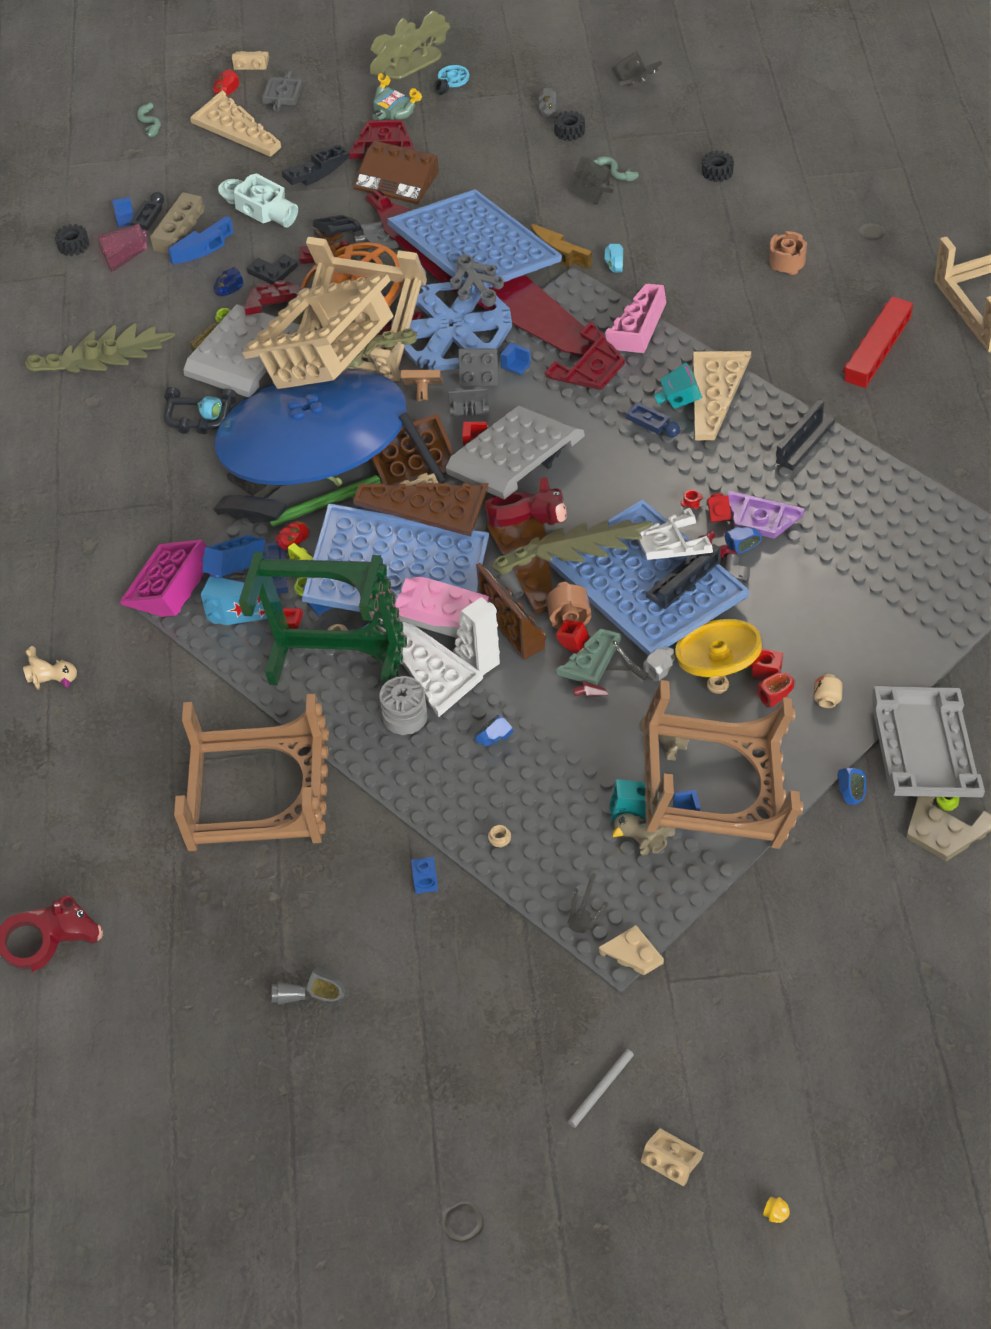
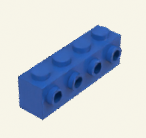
M245 535L205 547V553L202 558L203 572L209 573L214 578H223L224 575H232L236 571H244L245 568L250 567L254 552H263L264 554L265 539Z

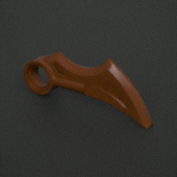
M314 229V234L321 239H326L332 254H335L336 248L341 245L336 240L343 237V235L335 233L334 236H327L325 232Z

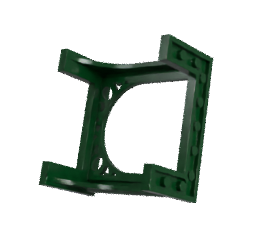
M254 552L240 595L239 605L244 616L252 617L258 596L262 602L274 636V642L265 668L269 685H278L288 648L360 651L372 656L381 665L383 685L388 680L399 677L398 668L399 664L403 663V648L407 647V635H404L403 622L399 619V608L395 605V594L391 591V580L387 577V566L383 564L381 555H372L371 562L265 559L263 552ZM272 577L329 578L345 582L358 590L360 594L359 608L362 618L370 622L359 629L348 631L290 629ZM374 626H380L384 628L386 632L377 630Z

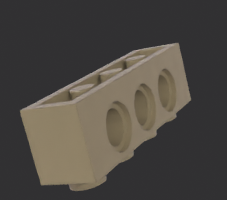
M182 192L150 236L153 251L169 254L168 248L188 235V232L196 224L200 215L204 213L201 196Z

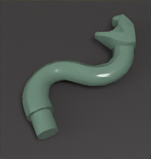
M151 102L141 106L137 111L139 121L154 124L145 128L149 138L156 136L161 126L158 118L144 116L154 108Z
M602 156L590 161L592 168L610 165L611 175L618 180L634 181L639 177L637 172H631L630 169L625 173L618 172L617 162L610 157Z

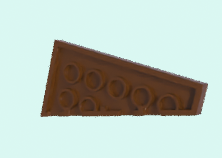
M418 483L417 486H406V484H398V486L359 484L353 505L471 537L489 483H481V485L463 483V485L451 486L449 483Z
M534 518L505 527L486 525L487 532L501 556H505L519 547L528 545L536 537H539L541 540L546 536L545 525L539 523ZM535 556L528 564L516 565L512 570L524 591V597L534 614L537 615L548 611L546 597L552 591L549 562Z

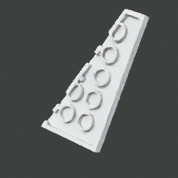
M403 622L404 635H407V647L403 648L402 664L409 675L422 684L426 700L437 716L440 717L483 679V673L415 625ZM377 626L380 631L386 632L384 628Z

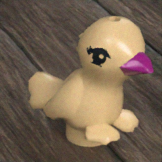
M31 646L25 651L30 665L23 667L27 682H33L36 690H40V683L50 680L59 681L67 689L70 683L75 680L77 670L70 662L56 660V664L52 665L36 656L35 647Z

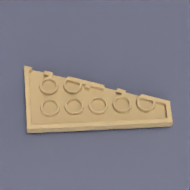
M223 90L190 117L191 123L271 157L281 148L280 141L270 132H266L260 123L257 124L254 118L241 106H237L231 97L228 98Z
M751 351L693 352L694 376L703 397L694 401L695 440L716 439L751 358Z

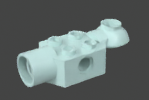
M257 173L249 175L244 182L238 179H228L219 185L218 191L228 203L235 204V209L261 223L274 221L284 227H289L297 217L298 206L285 199L284 187Z

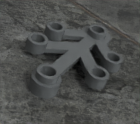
M461 255L456 262L458 271L450 280L451 288L460 289L458 291V298L461 301H466L470 298L469 291L474 283L481 294V302L487 307L493 306L496 302V292L492 289H487L483 282L493 284L495 289H501L504 286L503 278L500 276L494 277L496 275V267L494 265L475 263L470 255ZM475 270L483 271L485 274L476 273ZM467 273L468 278L462 287L461 279L464 276V274Z

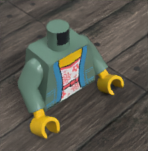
M380 73L378 80L381 84L380 87H377L373 100V120H402L408 118L413 113L416 105L415 102L422 99L421 93L412 88L409 92L410 97L389 87L385 89V86L390 84V78L386 75L384 79V75Z

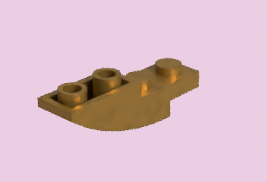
M532 224V233L562 255L561 261L558 262L559 264L568 268L575 264L589 270L592 266V251L564 241V235Z

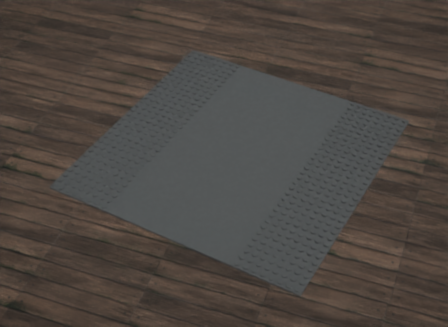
M575 267L569 268L542 289L584 327L592 321L599 332L603 333L605 339L606 330L612 328L617 317L620 318L624 314V309L627 305L633 303ZM659 318L644 353L617 350L624 358L625 364L602 390L546 378L544 372L554 361L572 369L583 355L563 352L512 324V328L497 351L498 386H460L459 369L441 371L443 385H428V401L424 402L423 399L422 402L416 401V385L404 393L407 413L412 422L435 414L439 415L454 453L463 448V422H487V427L489 428L517 406L528 407L584 430L585 437L572 447L566 445L562 448L558 458L555 457L550 469H547L541 463L517 482L518 489L514 492H526L535 495L539 490L541 477H547L550 489H561L567 517L564 521L555 523V525L544 523L546 536L559 528H564L565 535L568 531L582 523L587 524L588 530L600 522L609 520L642 499L669 521V517L673 515L679 517L684 514L683 510L689 508L681 506L680 501L684 499V492L690 489L697 490L702 494L703 500L699 503L700 508H690L695 515L696 523L678 528V530L690 540H695L699 536L713 531L716 537L711 540L712 545L716 544L717 546L727 545L725 532L733 529L734 524L732 519L731 521L710 523L709 509L706 501L712 494L722 493L723 496H727L728 491H733L804 508L803 517L775 539L762 536V541L757 546L746 552L737 553L739 557L738 566H745L750 569V577L746 586L749 589V596L710 620L736 619L748 622L758 629L763 649L783 653L780 673H787L794 679V689L786 698L792 699V708H795L796 713L794 721H791L787 734H784L782 737L780 752L783 753V762L781 769L785 773L783 789L786 790V798L790 790L799 791L800 801L803 802V812L801 815H798L796 822L839 781L837 777L839 769L852 768L879 741L872 708V691L874 686L933 688L991 632L990 513L836 422L793 471L777 464V445L811 407L747 369L739 383L716 439L695 440L694 402L673 408L669 400L659 405L654 394L663 390L660 380L682 364L687 362L694 374L693 352H713L715 350ZM499 329L487 330L478 338L484 343H489ZM510 342L530 350L531 364L522 375L501 368V353ZM459 352L452 358H459ZM474 387H482L488 390L489 412L485 413V415H476L475 406H473L474 415H472L471 406H467L468 416H466L465 406L464 416L454 417V415H450L448 391L456 388L472 390ZM636 402H639L670 417L669 422H675L680 426V433L674 438L668 437L664 430L656 434L627 420L626 413ZM366 461L346 472L332 476L341 479L342 484L340 486L335 485L328 478L308 483L283 485L266 499L284 503L288 508H291L376 474L369 461ZM447 473L443 474L446 478L444 483H449L451 486L466 483ZM489 492L486 493L474 527L475 531L488 533L486 529L488 520L485 514L484 503L490 497L495 496ZM355 496L334 503V505L345 507H358L353 505ZM328 506L277 526H271L270 522L251 524L248 518H240L206 543L208 547L245 535L263 538L265 543L276 542V535L283 528L299 521L305 523L310 530L309 538L299 547L304 548L310 556L314 557ZM489 535L483 566L496 577L498 573L494 570L493 563L501 555ZM285 550L286 559H289L288 550ZM726 557L721 559L719 563L723 568H725ZM550 566L553 590L557 588V584L567 581ZM245 568L244 571H236L232 575H224L223 578L245 583L249 568ZM209 573L203 574L200 583L195 586L191 596L185 601L181 611L176 616L161 617L131 608L280 726L290 723L301 716L306 709V695L316 694L317 701L322 704V715H325L326 727L329 730V740L325 741V746H328V759H325V762L617 992H623L640 973L634 971L631 967H625L617 963V959L607 954L605 957L599 953L600 946L636 925L661 955L771 847L770 840L676 828L674 836L666 837L667 845L662 851L653 853L650 850L648 855L642 856L640 854L641 849H639L640 844L635 838L625 836L613 837L615 829L614 823H611L609 802L615 780L645 782L644 735L640 731L639 724L648 710L660 680L655 682L645 674L644 661L648 655L591 603V619L585 625L589 638L600 629L621 634V640L597 685L605 688L608 696L586 697L585 694L574 696L572 688L582 686V682L558 676L556 671L561 665L564 666L569 661V657L574 653L567 650L556 637L558 629L552 626L548 611L535 615L526 598L522 595L515 600L521 602L524 611L533 617L537 627L544 630L546 634L545 649L523 660L497 627L500 664L484 674L483 679L440 717L437 716L426 700L428 718L425 725L419 731L406 735L391 732L383 723L379 696L383 686L381 679L382 667L377 660L366 653L355 650L288 648L278 685H269L265 668L274 642V636L268 619L231 625L214 624L207 621L201 593L210 577ZM287 577L288 593L278 594L282 608L302 609L303 617L298 629L327 630L334 624H342L347 630H355L370 622L369 620H363L361 612L335 607L316 615L310 605L302 601V596L295 592L294 585L300 577ZM418 627L453 652L454 648L457 647L455 640L458 638ZM677 642L669 646L674 649L675 660L669 668L667 676L661 679L669 681L670 700L664 714L727 723H743L761 719L778 708L780 702L773 707H766L761 702L757 689L763 679L752 677L753 668L747 666L738 672L725 675L729 681L728 690L721 694H715L707 688V681L710 677L692 675L679 666L675 653ZM399 664V677H411L403 664ZM825 674L834 675L843 685L842 700L833 708L819 706L813 697L816 679ZM778 688L772 690V692L780 691ZM496 715L504 717L513 728L514 732L506 740L498 744L492 743L486 747L477 744L474 739L475 734ZM659 739L660 780L664 773L673 774L674 793L696 789L700 811L734 814L748 809L757 800L760 791L757 772L750 761L737 750L721 743L689 739L687 749H678L676 760L669 761L665 757L667 750ZM755 749L752 751V755L756 758H761L764 756V751ZM765 763L760 764L762 768H764ZM673 796L668 807L673 808ZM763 799V803L767 805L768 800ZM756 809L760 817L769 819V815L764 810ZM747 815V819L752 818L751 815ZM503 825L510 831L511 840L506 846L495 847L489 842L488 834L494 826Z

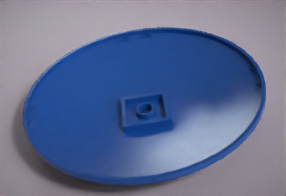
M347 368L335 380L304 386L277 389L276 385L272 383L253 393L250 398H245L229 412L216 433V454L220 463L231 474L254 483L293 485L322 480L355 468L386 448L398 435L403 426L398 417L407 412L406 400L401 389L393 381L380 374L361 369Z

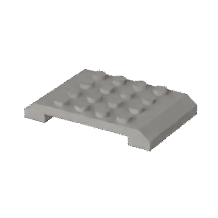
M236 304L187 358L183 369L184 376L222 389H232L236 394L250 398L259 388V380L267 372V369L260 357L245 359L242 352L248 347L247 344L258 337L257 334L264 330L268 323L277 316L265 312L245 315L244 306ZM291 322L282 333L293 334L297 332L300 324Z
M517 406L452 455L446 466V471L448 475L470 483V485L489 483L487 492L506 499L518 489L517 482L565 444L572 447L584 438V430L528 407Z
M874 686L872 691V708L889 792L893 796L983 797L985 790L981 774H977L962 713L964 702L960 688Z

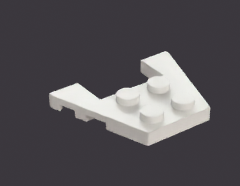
M690 508L683 510L684 514L676 517V515L669 517V521L662 525L656 523L638 532L641 534L642 539H637L647 560L713 552L712 544L707 536L685 542L678 528L696 523L695 515Z

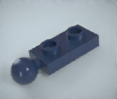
M636 402L626 413L627 420L656 434L664 430L668 437L674 438L680 433V426L675 422H669L670 417L639 402Z

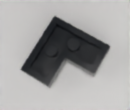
M285 254L273 264L257 258L247 267V272L269 284H275L276 281L284 280L298 267V261Z

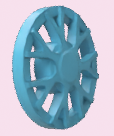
M460 65L446 66L439 71L438 79L449 81V87H460L469 80V71Z

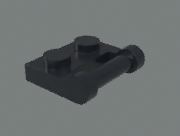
M345 215L313 220V227L320 229L321 232H325L327 236H334L335 233L347 231L357 232L361 229L358 220Z

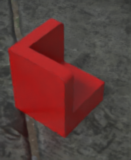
M463 422V447L488 429L487 422Z

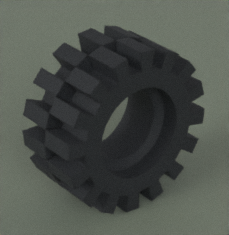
M570 110V113L564 111V114L560 112L559 115H556L554 118V133L556 137L558 136L559 139L563 138L564 141L567 139L572 141L573 138L578 140V137L581 138L585 134V117L583 114H579L577 111L573 113V110Z
M711 151L702 158V175L705 179L709 178V181L714 179V182H717V180L724 182V179L727 181L729 177H732L734 159L732 155L729 156V153L724 154V151H721V153L715 151L713 153Z
M68 224L69 227L63 226V229H58V232L55 233V240L61 254L73 256L76 253L77 256L79 252L84 253V249H88L90 245L89 238L83 226L80 225L78 227L77 224H74V226Z

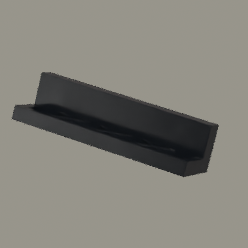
M819 399L777 445V464L793 471L835 424V417L823 412V400Z
M713 544V552L690 555L646 593V598L663 609H667L721 562V548Z

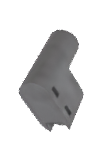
M728 554L724 569L746 587L750 577V569L745 566H738L739 557L736 554Z

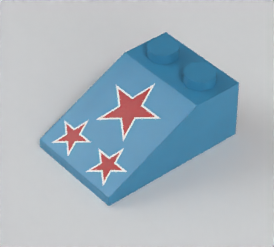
M209 577L201 593L207 621L214 624L231 625L267 619L259 596L253 616L243 615L239 605L240 595L244 586L243 582Z

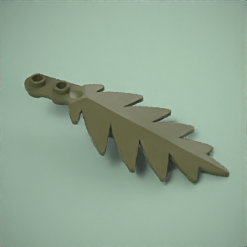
M134 323L115 340L116 325H113L98 341L94 340L95 331H92L79 343L73 353L72 345H70L62 356L57 354H49L46 357L30 355L25 361V367L34 372L66 369L67 371L78 373L80 372L79 368L106 371L107 366L103 363L128 365L129 361L124 357L146 358L147 353L142 350L161 349V343L175 337V333L155 334L156 327L152 326L135 338L136 324Z
M407 328L396 333L387 331L382 335L376 334L345 369L362 365V355L364 352L367 356L377 345L388 348L397 345L398 342H401L403 345L415 343L418 336L417 332Z
M605 520L588 530L587 524L582 523L568 531L565 535L564 528H559L541 540L539 537H536L528 545L519 547L505 556H499L494 561L493 568L498 574H506L516 565L528 564L535 556L552 561L553 559L550 555L558 557L560 561L584 562V558L576 551L607 558L608 554L599 546L627 550V546L619 539H642L641 534L638 532L651 527L653 522L631 523L630 520H625L609 527V521Z

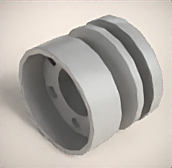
M407 676L388 680L382 686L379 693L384 725L391 732L400 735L419 731L425 725L428 718L424 687L418 680Z

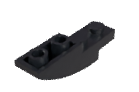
M341 145L311 154V161L283 170L282 177L291 185L302 182L308 186L337 169L350 156V152Z

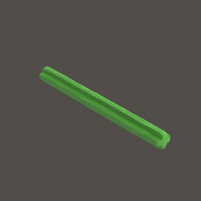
M375 475L288 508L277 521L269 522L271 526H277L327 507L328 504H334L356 495L359 484H381L380 478Z

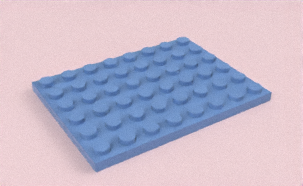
M476 189L388 218V226L451 277H454L458 271L456 262L461 255H470L475 263L494 265L496 267V275L494 277L500 276L504 282L558 263L562 258L559 252ZM475 270L476 273L485 274L483 271ZM465 273L461 279L462 285H464L465 281L468 278L467 273ZM483 282L486 288L493 287V284ZM474 283L470 289L471 293L479 292Z
M643 499L608 520L609 527L625 520H630L631 523L652 521L653 525L656 523L662 525L668 522L667 519ZM679 530L685 542L691 541ZM619 539L627 546V550L599 546L608 554L607 558L576 551L584 558V562L560 561L558 557L552 555L550 556L553 560L548 561L549 565L569 584L586 588L589 602L648 656L657 648L671 646L749 596V589L718 564L667 609H663L646 598V593L690 555L647 560L637 539Z
M328 504L313 560L371 562L372 555H381L383 564L387 566V577L391 580V591L395 594V604L398 595L402 592L406 578L411 579L413 577L429 578L477 593L476 564L481 563L483 565L489 533L473 530L470 537L389 514ZM307 578L302 596L303 602L360 612V594L355 587L329 578Z

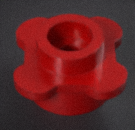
M694 489L684 492V499L680 501V504L683 507L687 506L698 509L700 508V501L703 500V495Z

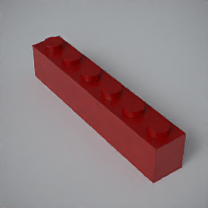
M892 296L889 302L884 304L881 314H877L874 325L868 328L866 337L861 339L859 348L853 351L851 360L845 363L843 368L845 382L866 389L911 319L912 302Z

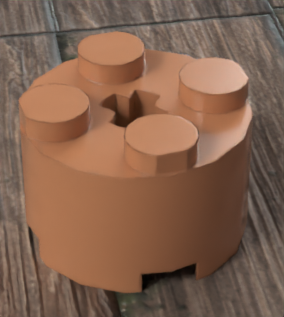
M785 231L784 235L777 236L776 234L771 238L769 262L772 270L794 275L805 265L807 241L805 242L802 239L803 236L801 234Z
M561 582L546 597L549 619L554 628L559 630L565 620L583 622L584 625L590 621L591 608L586 588L569 584L568 582Z

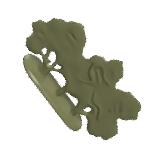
M432 10L424 18L419 29H415L414 23H407V20L402 18L395 27L396 30L393 37L387 34L376 37L371 46L373 53L377 54V57L370 64L371 75L379 76L380 73H384L390 79H401L439 60L442 56L440 49L431 45L433 43L440 45L446 39V32L449 30L450 25L449 22H445V16L439 15L438 12ZM429 37H432V38H431V41H430V44L427 43V46H426V41H427V39H428Z

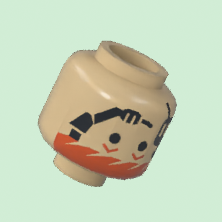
M825 674L819 677L814 683V700L823 708L835 707L842 700V682L832 674Z

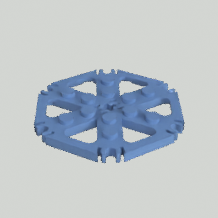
M450 282L426 285V288L421 287L422 293L418 295L416 305L430 318L412 320L410 328L417 332L418 336L416 339L431 337V339L422 351H416L410 344L405 345L403 350L416 366L419 364L420 368H423L425 364H428L429 370L440 371L459 369V358L443 359L452 342L460 349L497 348L498 351L512 328L510 308L497 296L494 303L496 306L495 310L471 313L481 298L480 292L471 293L469 291L470 298L466 301H461L457 297L449 309L435 294L440 290H453ZM499 329L489 343L482 342L473 333Z

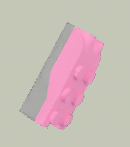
M413 577L411 579L406 578L402 592L398 595L395 605L399 608L400 621L459 638L457 630L461 628L459 625L461 610L481 597L488 602L489 596L429 578Z

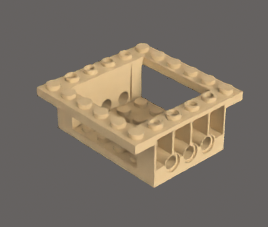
M375 274L369 278L360 277L354 281L345 280L338 284L333 282L328 286L319 285L313 289H302L299 291V295L289 301V305L281 310L278 316L271 320L264 330L257 334L258 337L247 344L248 347L242 354L245 359L260 357L277 389L335 380L393 317L381 293V290L391 281L388 274ZM309 304H311L323 328L316 331L311 329L304 333L295 332L288 336H285V334L280 335Z

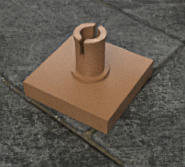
M401 370V379L404 384L416 385V401L422 402V399L424 402L428 401V385H443V376L440 370Z

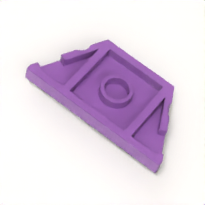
M728 491L734 528L750 527L759 530L762 536L775 539L804 515V508Z

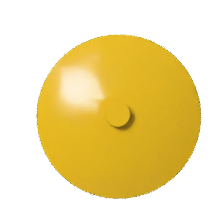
M719 619L705 623L680 639L676 644L675 653L677 662L684 671L701 677H719L738 672L752 664L761 653L762 640L758 629L748 622L736 619Z

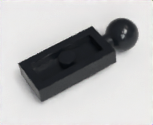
M154 192L150 197V201L145 200L130 222L131 228L144 231L149 230L162 210V204L164 203L162 193Z

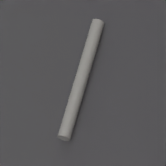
M629 1049L624 1051L568 1120L572 1127L576 1128L634 1056L632 1051Z

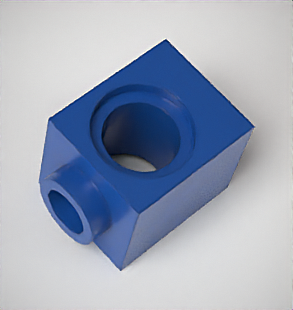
M434 857L412 859L415 893L438 891Z

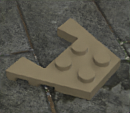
M918 796L906 839L944 861H948L967 849L974 841L986 837V834L991 831V815L983 811L976 822L969 826L932 805L936 797Z

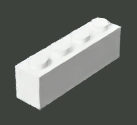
M481 597L461 610L459 620L461 628L457 630L459 638L455 640L457 647L454 648L453 653L484 675L500 664V651L498 647L496 608L492 603H488Z

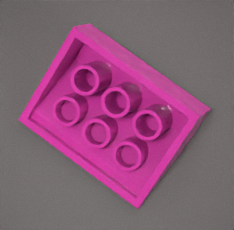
M202 539L159 544L119 601L120 604L161 617L176 616L205 573L203 572L202 558L207 545Z

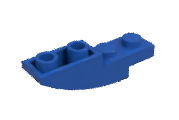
M225 216L200 234L194 231L168 248L171 263L178 264L191 261L224 246V239L234 233L231 218Z

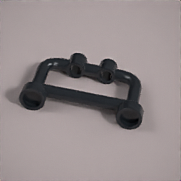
M169 387L166 389L164 396L167 401L164 421L168 426L178 428V431L182 434L189 433L190 428L197 429L199 434H207L209 429L219 428L222 421L229 414L231 405L236 402L237 394L232 389H224L222 391L221 398L219 399L222 402L223 408L221 417L217 421H209L205 418H201L199 421H191L188 418L173 420L171 417L174 405H198V402L202 401L203 398L180 397L181 392L179 389Z

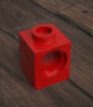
M762 648L758 658L749 665V668H753L752 677L765 680L776 673H780L783 653Z

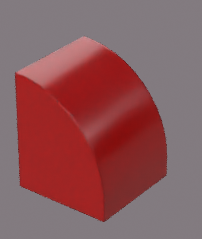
M565 620L556 633L558 641L567 650L576 654L590 639L584 623Z

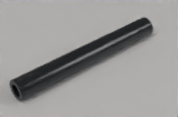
M408 413L401 414L398 418L401 420L402 425L431 474H435L438 483H444L446 481L445 476Z

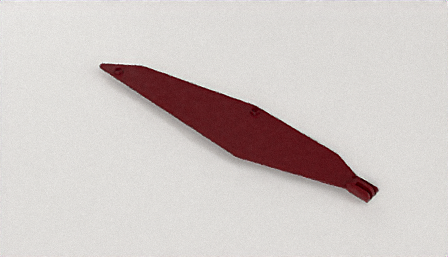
M379 189L371 194H367L365 199L378 212L385 232L406 252L417 253L421 265L440 283L450 282L453 277L388 226V218L412 210L393 203ZM526 275L504 282V286L501 289L489 287L510 308L513 325L563 352L584 355L593 345L580 335V332L585 327ZM453 289L451 291L458 294L459 289ZM481 298L477 303L478 306L488 311L496 309L495 305L490 307L485 306L481 302Z

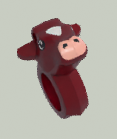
M541 477L539 490L535 495L526 492H513L506 499L492 496L484 503L488 524L494 527L511 526L522 523L530 518L536 519L541 524L555 525V523H560L567 517L562 491L558 488L550 489L547 477Z
M64 895L59 900L52 901V906L19 913L7 918L0 926V957L12 967L21 970L31 969L34 972L43 968L50 961L59 942L86 941L94 944L102 938L103 929L87 915L71 895ZM21 926L34 927L43 936L40 950L29 958L15 957L7 949V941L10 934Z

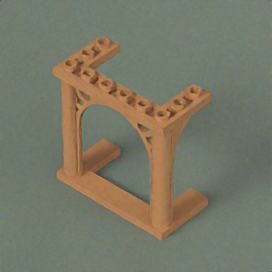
M660 680L643 719L646 831L656 832L658 826L770 840L771 848L780 849L784 840L788 839L791 828L795 827L798 815H801L803 812V802L800 801L799 791L790 790L786 798V790L783 789L785 773L781 769L783 762V753L780 752L782 737L784 734H787L791 721H794L796 713L795 708H792V699L783 697L778 708L771 714L761 719L743 723H727L664 714L670 700L669 681ZM658 734L721 743L740 752L753 765L759 778L760 791L755 803L748 809L734 814H718L668 807L674 794L673 774L664 773L660 780ZM761 749L764 751V756L756 758L752 755V751ZM765 763L764 768L760 764ZM763 799L768 800L767 805L763 803ZM756 809L764 810L769 815V819L760 817ZM747 815H751L752 818L747 819Z
M316 694L306 695L305 711L290 723L268 728L208 732L202 731L193 703L184 702L182 723L191 745L187 800L185 795L176 796L174 816L187 850L197 851L198 844L311 837L313 843H322V834L326 833V823L323 820V815H326L327 808L326 802L323 801V796H327V784L324 782V777H328L327 764H325V759H328V746H325V741L329 740V730L326 727L325 715H322V704L317 701ZM288 746H294V749H289ZM303 747H311V751L304 756L298 755V752ZM275 749L290 755L299 764L303 774L301 791L294 803L282 813L257 821L199 824L204 752ZM310 760V765H305V762ZM298 807H302L300 813L297 815L295 813V810ZM287 816H292L293 818L292 820L291 818L285 820Z

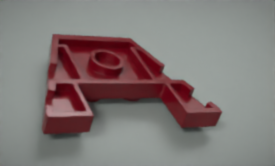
M368 120L360 133V138L354 142L353 149L349 150V159H364L366 147H370L373 141L413 150L415 148L408 136L403 120Z
M283 280L276 281L275 284L270 285L259 284L251 289L244 306L245 315L262 313L261 306L291 301L299 295L298 293L302 288Z
M590 321L580 332V335L593 345L572 369L554 361L544 372L546 378L602 390L625 364L624 358L605 339L603 333L599 332L595 324Z

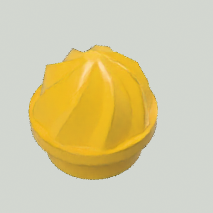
M771 1196L765 1206L763 1216L768 1217L770 1222L781 1223L789 1217L788 1204L780 1197L776 1199Z

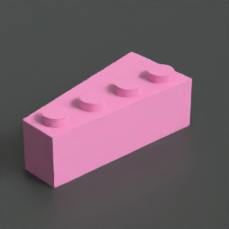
M645 284L633 298L634 302L631 305H627L624 309V314L620 318L617 317L614 321V326L606 330V340L616 350L637 353L645 352L666 305L664 285Z

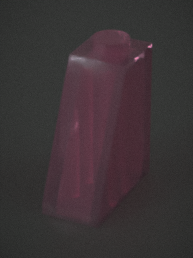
M139 224L98 236L102 253L111 272L147 249L146 241H148V236L145 230L142 231Z

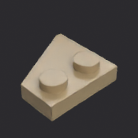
M636 925L599 947V953L605 957L607 954L617 959V963L625 967H631L642 975H646L664 964L663 957Z

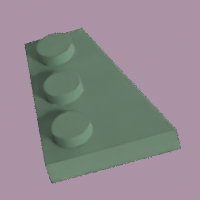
M600 629L584 644V647L577 654L574 653L569 657V661L564 666L561 665L556 669L557 675L598 685L621 640V634Z

